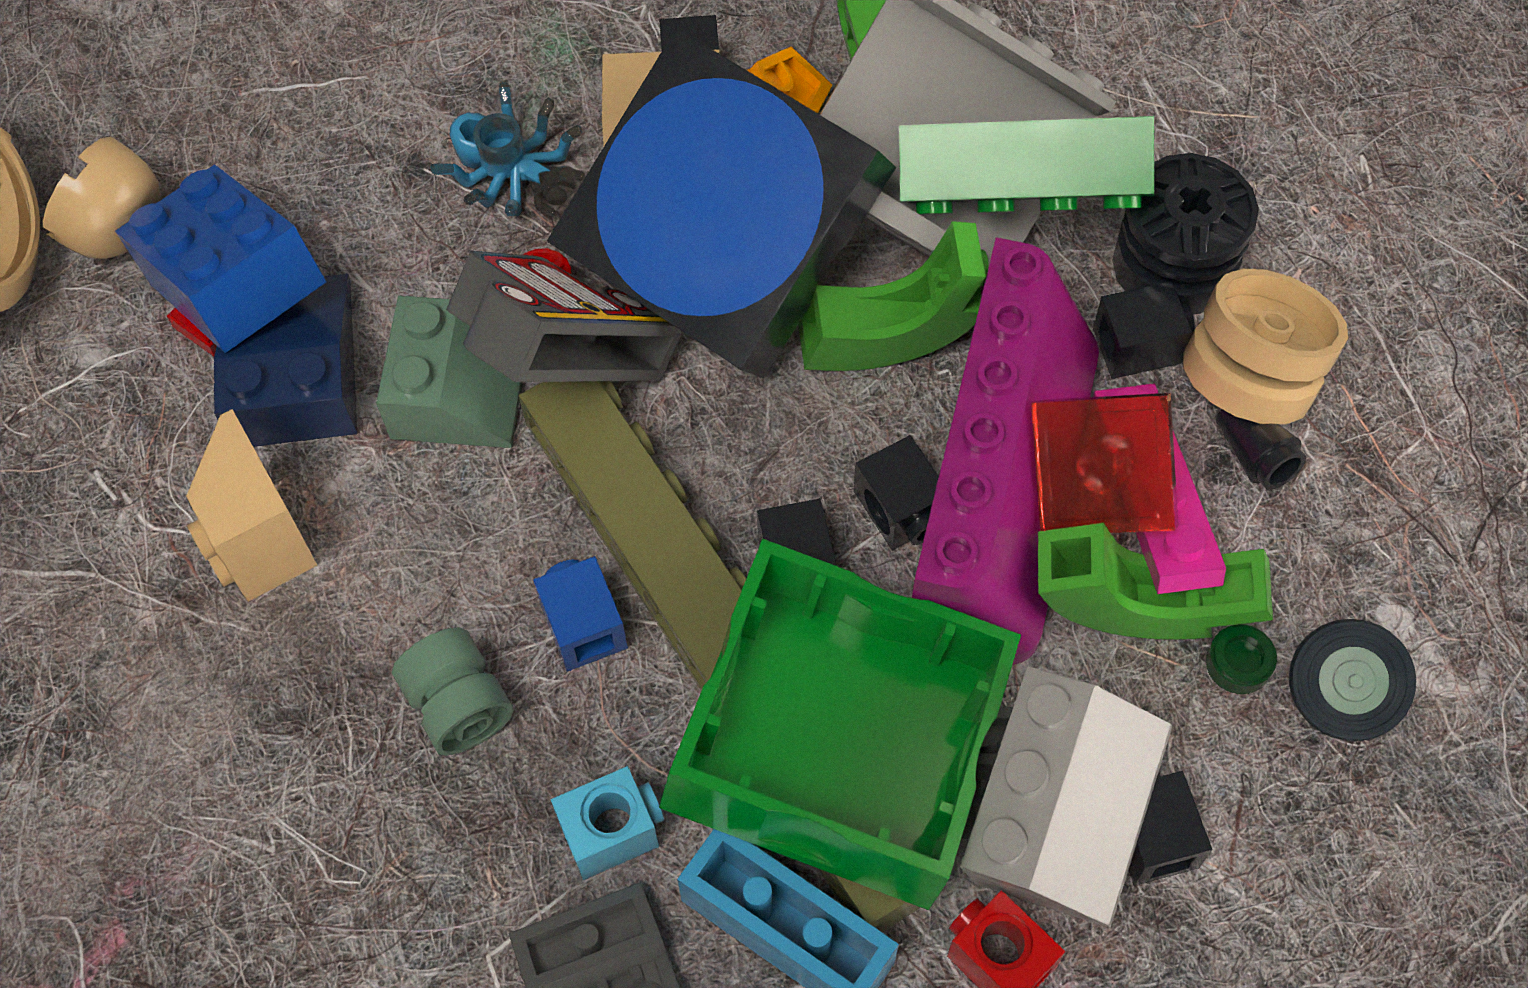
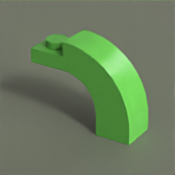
M952 221L927 261L916 271L899 280L871 287L817 285L811 304L798 323L804 370L854 371L890 366L934 352L969 331L976 323L982 297L980 287L984 285L988 272V257L986 252L980 248L976 223Z
M1104 523L1038 532V593L1055 612L1079 625L1127 637L1179 640L1212 638V627L1273 620L1270 563L1264 549L1221 554L1226 566L1223 586L1157 594L1144 555L1128 550L1117 543Z

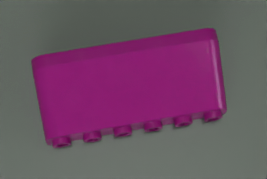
M996 237L917 566L912 598L929 600L1021 634L1012 664L1014 665L1026 661L1035 653L1042 636L1048 604L1038 593V532L1064 528L1099 357V346L1049 256L1034 245Z

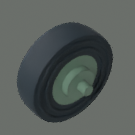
M1343 619L1318 627L1300 643L1290 664L1289 687L1292 699L1300 714L1317 730L1340 740L1364 741L1384 735L1397 726L1406 716L1415 697L1416 671L1408 650L1393 633L1372 622Z

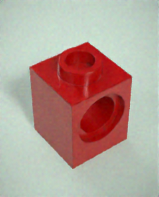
M1002 890L987 905L976 898L958 915L949 927V930L956 937L951 942L947 957L978 988H1038L1057 968L1066 952ZM990 935H1003L1015 944L1018 951V959L1009 964L993 962L985 955L981 941Z

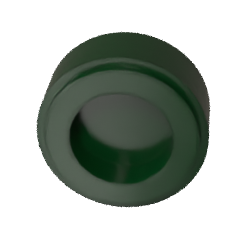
M1243 624L1232 625L1222 629L1213 639L1206 654V667L1212 680L1222 689L1235 694H1250L1261 689L1273 674L1277 664L1276 649L1270 638L1261 630Z

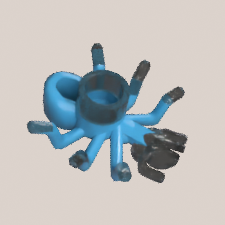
M501 82L499 94L502 113L484 116L480 113L467 112L455 118L450 126L449 134L455 154L463 165L476 170L472 173H466L456 164H431V172L434 175H451L463 187H471L488 175L493 177L486 193L479 189H474L464 196L466 204L472 205L478 201L486 208L494 203L506 178L510 177V200H508L505 207V214L507 216H519L521 214V181H529L532 193L534 194L535 208L549 217H554L556 215L555 209L543 203L542 199H545L551 205H560L566 202L568 199L566 190L560 188L559 185L576 189L574 179L583 181L586 176L583 171L570 166L556 167L551 165L544 167L539 163L564 161L568 156L571 142L582 134V128L580 125H575L564 132L560 138L558 148L554 151L528 153L544 143L547 138L548 118L554 108V100L549 97L545 99L537 115V128L534 135L523 141L520 126L514 118L510 86L507 82Z

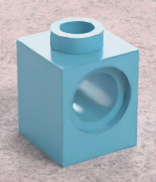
M628 766L550 799L583 880L659 847L654 827L655 824L664 821L659 803L649 782L638 787L636 786ZM620 809L630 815L627 824L619 831L604 833L594 827L598 816L606 810Z

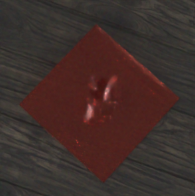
M1171 393L1036 400L1031 403L1040 531L1104 523L1110 533L1176 531L1178 528Z

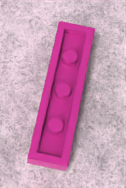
M1155 383L1094 391L1092 409L1157 594L1223 586L1226 573L1225 563Z

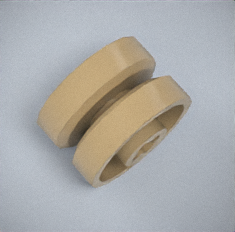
M1240 269L1225 274L1216 284L1204 309V319L1195 328L1183 353V369L1193 387L1208 401L1226 412L1260 424L1286 425L1302 419L1312 406L1324 384V376L1331 370L1348 340L1347 323L1332 302L1307 284L1291 276L1270 270Z

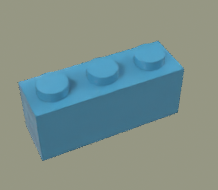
M713 829L677 879L682 902L805 988H879L895 964L899 946L897 942L752 843Z

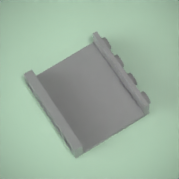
M885 0L820 115L879 150L897 167L865 218L929 257L952 221L976 223L980 248L987 254L989 268L995 238L998 237L1023 243L1041 213L1040 199L1015 200V212L978 213L977 201L953 202L952 214L916 213V203L900 201L899 125L1096 118L1099 115L1111 112L1117 101L1102 93L1105 85L1097 77L1078 68H1073L1070 73L1051 61L1054 53L1041 42L1027 36H1022L1019 41L1001 30L1002 20L982 6L970 4L969 8H966L955 0Z

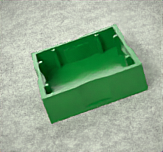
M762 539L732 613L723 646L712 675L702 688L670 768L659 808L923 909L930 910L951 875L976 790V767L979 751L985 736L997 718L1021 634L929 600H919L888 592L862 579L854 572Z

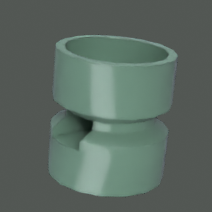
M459 627L438 631L416 642L398 658L391 672L411 708L421 710L424 716L421 725L438 754L445 756L459 754L488 740L504 727L514 711L511 702L493 674L484 673L487 664L467 630Z

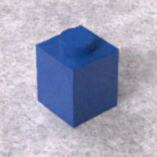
M595 556L583 561L572 559L560 562L548 569L545 575L533 579L540 605L567 672L628 649L623 622Z

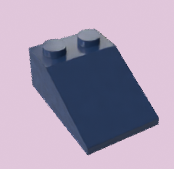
M348 273L324 276L327 281L325 284L228 352L224 353L216 346L214 356V414L218 420L221 414L233 409L253 447L357 434L351 280Z

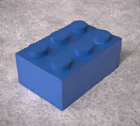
M215 164L208 169L190 174L182 181L180 188L157 203L147 204L139 208L131 215L129 222L115 230L150 285L224 353L231 350L327 282L295 226Z

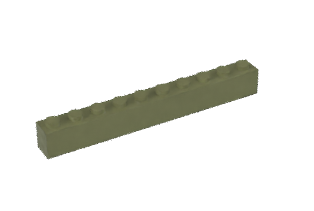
M611 381L542 382L519 394L526 426L702 691L704 684L712 675L721 652L728 625L746 577L737 567L728 570L717 555L721 547L714 531L703 517L695 521L683 505L687 502V497L675 474L670 469L663 472L659 470L650 457L655 454L654 448L642 426L638 422L628 425L619 410L623 408V405ZM818 869L841 905L881 932H884L921 908Z

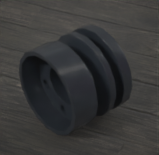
M1185 153L1165 156L1155 161L1154 196H1141V208L1125 209L1124 218L1117 237L1112 262L1117 281L1125 291L1172 281L1180 303L1186 302L1190 306L1193 315L1203 313L1216 284L1227 273L1240 270L1243 256L1247 252L1249 241L1254 234L1259 207L1251 185L1238 170L1214 157Z

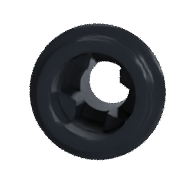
M1223 409L1218 413L1216 424L1222 429L1223 435L1252 483H1261L1268 490L1276 489L1294 478L1304 466L1306 456L1300 450L1301 440L1281 425L1256 423L1236 417Z

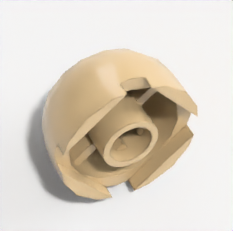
M110 136L100 138L78 156L79 159L88 165L80 172L76 179L66 173L62 176L47 203L42 220L43 228L49 231L48 236L87 258L108 259L126 253L128 250L115 230L129 222L131 215L139 208L160 201L159 181L151 167L131 149Z

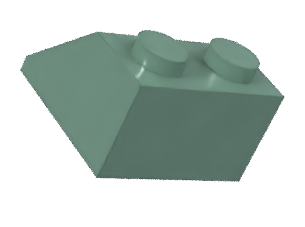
M398 295L376 401L390 439L512 448L520 403L518 395L521 394L523 382L512 381L465 348L463 342L470 326L446 310L450 299Z

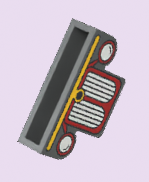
M470 251L446 309L449 313L470 326L463 342L465 348L514 382L661 380L683 332L621 290L604 287L599 292L549 260L530 255Z

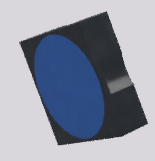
M676 28L553 229L547 242L738 369L764 379L810 306L816 286L824 271L834 257L849 244L897 167L876 148Z

